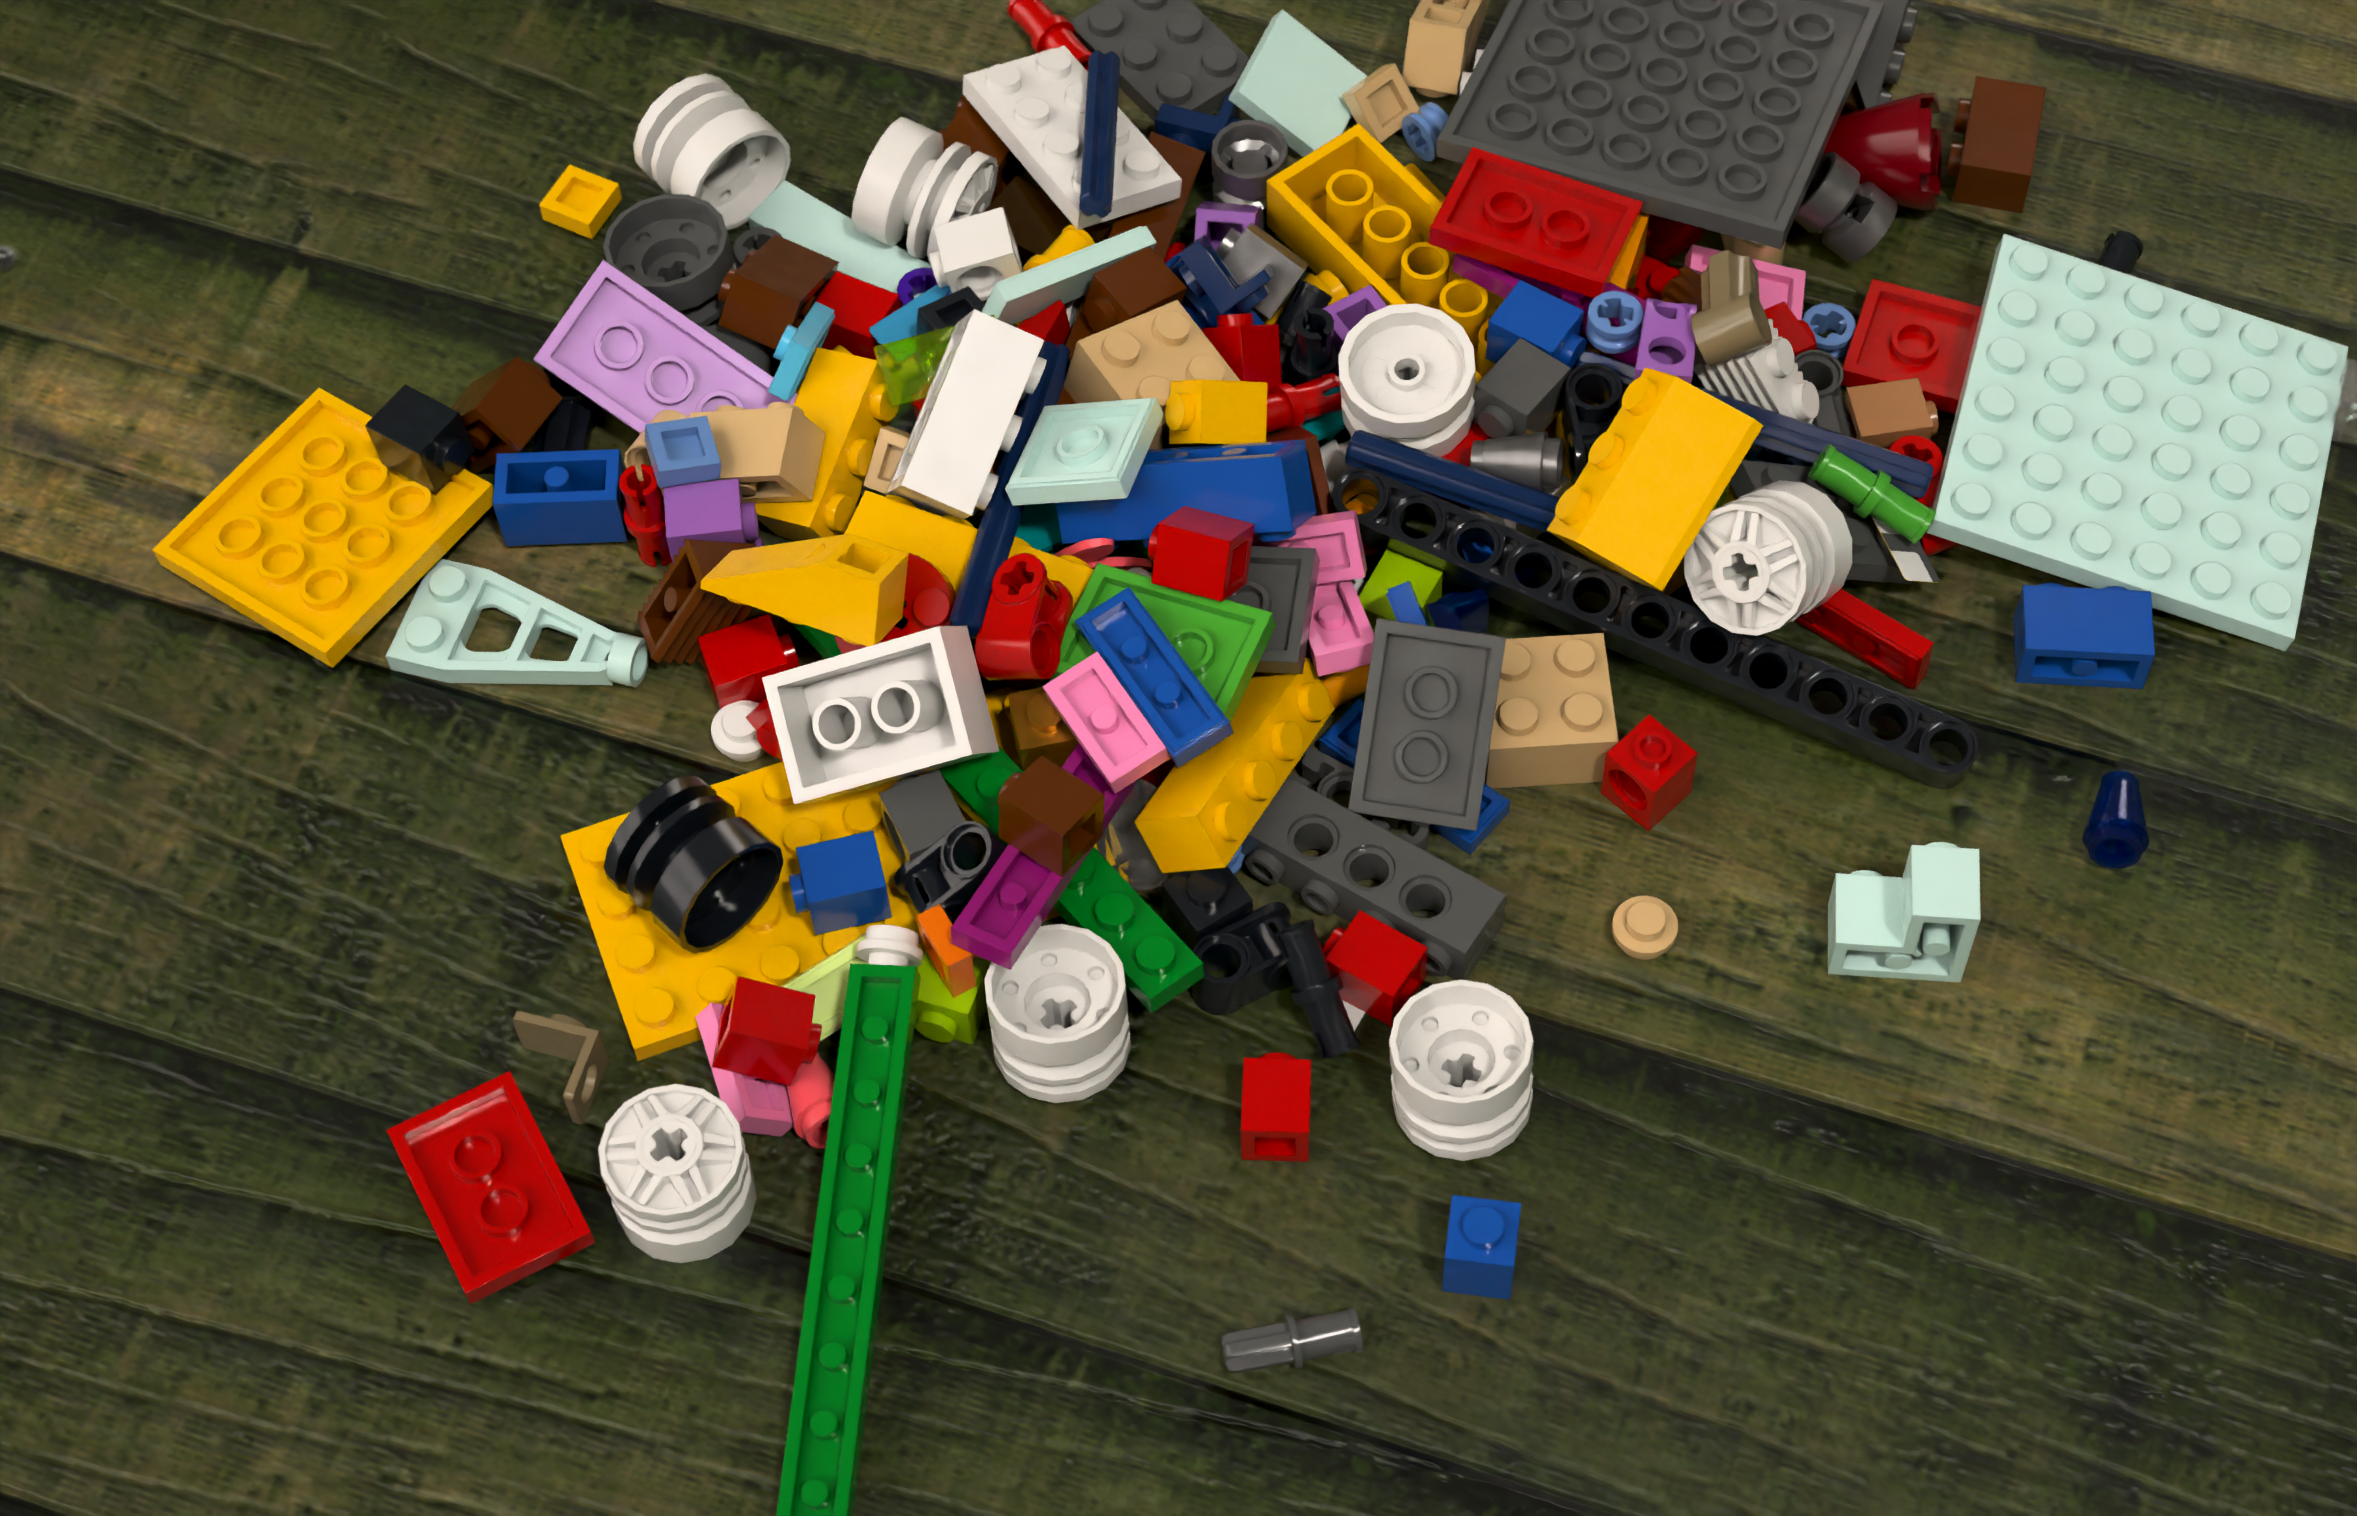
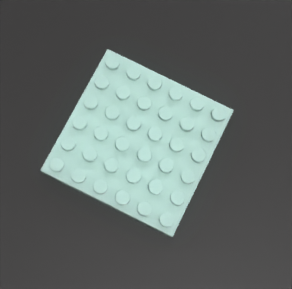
M2003 234L1996 247L1932 507L1936 514L1926 533L2095 589L2119 586L2128 590L2151 591L2152 608L2286 651L2296 635L2348 346Z

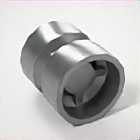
M1261 120L1234 122L1221 129L1213 140L1211 152L1212 174L1214 177L1213 202L1262 206L1260 229L1267 228V180L1288 167V145L1284 135L1271 124Z
M1830 151L1822 155L1794 221L1810 233L1821 230L1822 243L1844 261L1852 263L1865 256L1882 239L1896 216L1898 206L1894 199L1873 182L1867 181L1859 184L1861 178L1859 171L1837 153Z

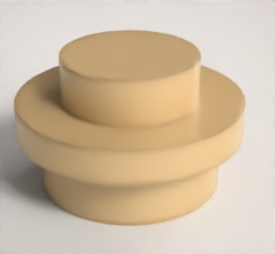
M1652 896L1632 897L1624 901L1614 913L1612 921L1613 937L1619 947L1633 958L1640 960L1656 958L1667 952L1676 940L1678 933L1677 916L1667 903Z

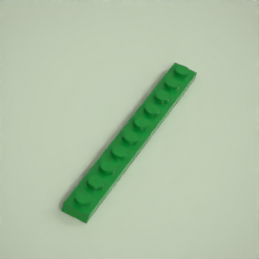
M792 623L824 659L842 654L833 634L807 625ZM998 746L999 752L939 768L955 801L973 821L999 832L998 794L1003 784L1011 775L1016 772L1023 773L1014 761ZM1093 847L1053 907L1069 925L1088 929L1110 943L1123 963L1125 985L1152 1014L1204 978L1203 962Z
M850 964L776 1516H853L921 977L916 966Z

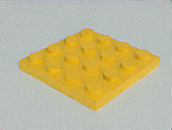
M318 388L152 550L163 567L334 668L493 506L494 487L488 481L462 468L459 472L453 474L435 493L386 467L381 463L365 427L373 417Z

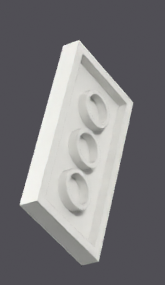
M1065 46L1044 50L1037 54L993 65L989 68L964 75L963 95L1077 230L1180 198L1182 184L1180 176L1118 107L1112 211L1103 218L1096 214L1087 217L1081 212L1079 203L1088 72Z

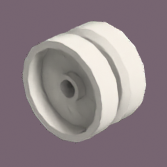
M1417 303L1386 306L1366 315L1347 333L1338 359L1342 417L1351 437L1355 431L1362 430L1442 457L1450 453L1468 435L1474 419L1475 357L1474 346L1459 323L1438 309Z

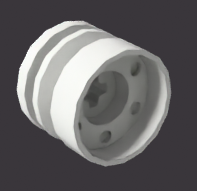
M709 74L687 77L668 88L649 107L638 125L633 143L635 162L653 181H656L661 189L667 194L690 195L709 202L722 214L727 230L737 228L748 221V216L785 180L791 162L789 144L781 133L758 112L752 111L744 99L734 93L721 78Z
M900 117L881 136L864 168L853 201L851 218L853 227L861 233L894 246L907 235L906 246L908 254L922 259L928 256L929 264H931L929 253L939 251L934 226L982 213L990 205L997 181V160L979 151L972 154L970 146L960 142L953 143L943 153L944 142L941 133L908 118Z
M1779 480L1759 487L1740 496L1737 500L1728 502L1711 511L1684 555V576L1694 602L1712 622L1732 633L1758 636L1780 629L1789 622L1796 620L1802 614L1821 606L1843 587L1852 566V537L1843 513L1826 494L1803 482Z
M1066 924L1046 925L1039 927L1011 970L993 962L990 963L984 981L995 1063L1010 1085L1034 1099L1052 1103L1079 1101L1106 1089L1123 1071L1131 1049L1123 963L1110 943L1088 929Z
M1460 979L1433 984L1410 997L1395 1016L1389 1039L1390 1065L1392 1070V1102L1398 1125L1412 1143L1437 1157L1460 1161L1491 1156L1513 1143L1528 1123L1533 1101V1037L1527 1015L1511 996L1489 984Z
M681 1084L649 1088L624 1102L606 1123L598 1148L601 1175L606 1184L607 1192L612 1199V1205L618 1222L634 1246L655 1259L686 1263L708 1259L735 1242L750 1223L757 1196L754 1175L748 1154L746 1153L740 1125L725 1102L702 1088Z

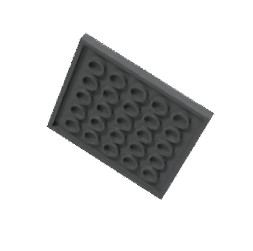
M1510 0L1437 138L1436 156L1464 164L1472 147L1642 201V212L1782 249L1881 23L1884 3L1873 0Z

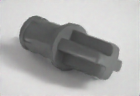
M1354 1307L1347 1308L1345 1311L1298 1320L1294 1319L1293 1314L1284 1315L1285 1322L1230 1332L1222 1336L1224 1362L1229 1373L1233 1374L1293 1363L1294 1368L1299 1369L1303 1368L1304 1360L1363 1350L1360 1324Z

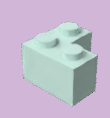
M1933 842L1925 846L1911 845L1903 877H1887L1869 870L1855 871L1850 874L1836 873L1828 903V974L1960 983L1981 920L1979 849L1959 848L1948 842Z

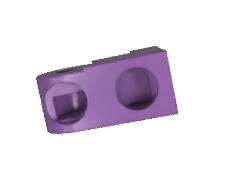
M1647 298L1633 381L1640 377L1646 367L1676 376L1691 384L1696 347L1691 316L1697 313V305L1688 303L1678 304Z

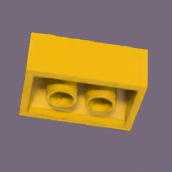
M1645 367L1640 377L1635 379L1624 392L1622 407L1608 430L1601 434L1593 443L1588 455L1589 461L1574 486L1566 490L1560 497L1556 505L1555 517L1547 531L1600 567L1663 592L1764 425L1676 376Z

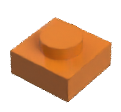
M938 904L916 915L921 947L952 997L954 998L977 986L972 960L979 956L951 944V927L953 924L941 905Z

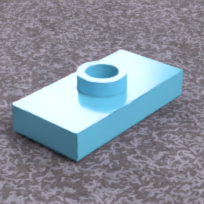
M816 301L799 328L788 324L773 355L781 363L769 387V393L785 401L789 398L792 399L806 376L817 347L821 348L836 316L833 314L835 310Z

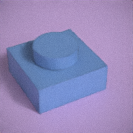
M707 416L645 424V443L658 488L720 479L721 461Z

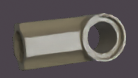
M1730 250L1710 256L1707 269L1701 273L1702 311L1691 316V324L1698 348L1707 364L1712 367L1772 344V334L1768 318L1759 300L1758 270L1750 256L1737 255Z

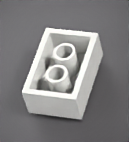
M976 309L961 319L955 326L886 494L901 496L912 502L916 507L942 517L944 515H952L963 520L972 516V514L975 515L978 509L984 511L993 495L999 476L990 473L994 460L1001 455L1002 451L1007 453L1010 451L1022 424L1023 418L1014 414L1018 402L1024 399L1026 393L1031 395L1034 393L1044 372L1047 360L1038 356L1044 340Z
M937 626L762 678L794 804L825 801L900 780L910 775H918L999 752L967 626Z

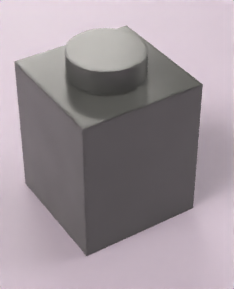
M1520 338L1476 384L1473 422L1479 425L1492 439L1543 432L1563 410L1566 380L1571 373V368Z

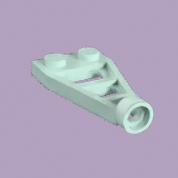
M441 558L424 575L385 657L391 670L445 683L613 685V683L637 687L646 674L650 653L644 638L616 633L492 570ZM497 608L521 622L520 628L509 649L501 652H474L465 648L483 609ZM543 628H552L578 639L569 660L550 661L530 657Z

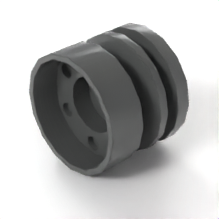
M663 194L644 199L621 212L607 229L603 245L607 263L698 326L718 325L725 303L718 301L721 284L730 268L737 269L722 214L709 202L684 194Z

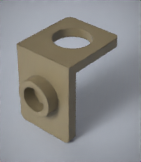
M516 1011L512 1021L522 1047L576 1062L565 1088L563 1098L572 1122L583 1125L609 1063L600 1032L586 1028L583 1023L570 1016L554 1014L550 1018ZM586 1073H587V1078H586L585 1086H584L583 1091H582L583 1082H584V1079H585V1076H586Z

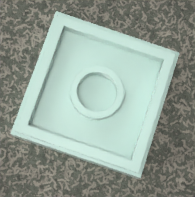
M1282 9L1272 17L1228 99L1254 120H1261L1276 127L1284 135L1287 145L1304 158L1343 133L1352 113L1342 95L1368 76Z
M1157 398L1045 406L1005 488L1012 505L1127 498L1164 416Z

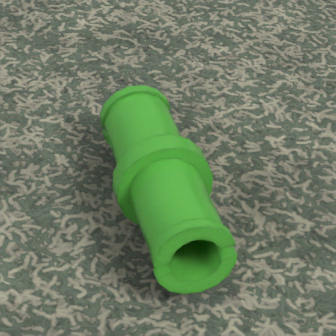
M1831 444L1824 448L1808 474L1809 479L1819 482L1853 504L1852 512L1862 518H1866L1868 515L1872 516L1908 538L1909 542L1916 544L1925 534L1936 514L1933 508L1926 507L1890 483V475L1882 470L1873 473L1853 459L1837 451Z

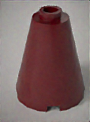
M1920 93L1840 115L1823 154L1830 151L1837 153L1859 171L1861 177L1859 184L1867 181L1873 182L1897 202V206L1921 211L1938 210L1939 204L1935 195L1941 194L1942 137L1941 130L1932 128V113H1940L1937 94Z

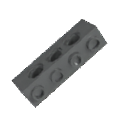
M1287 777L1241 844L1242 854L1245 855L1243 864L1247 866L1248 870L1255 877L1268 884L1275 885L1279 883L1298 893L1317 912L1325 915L1334 913L1351 923L1359 910L1428 947L1426 972L1435 976L1443 977L1447 975L1454 980H1467L1503 927L1506 902L1505 893L1290 777ZM1309 849H1318L1326 854L1319 857H1308L1303 855L1302 852ZM1363 879H1373L1382 884L1377 887L1367 888L1358 885L1356 882ZM1428 909L1438 915L1432 918H1420L1413 915L1412 912Z

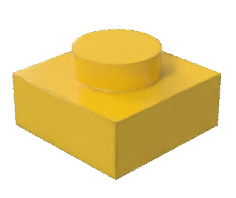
M569 164L539 204L543 220L593 239L622 200V195L618 183Z

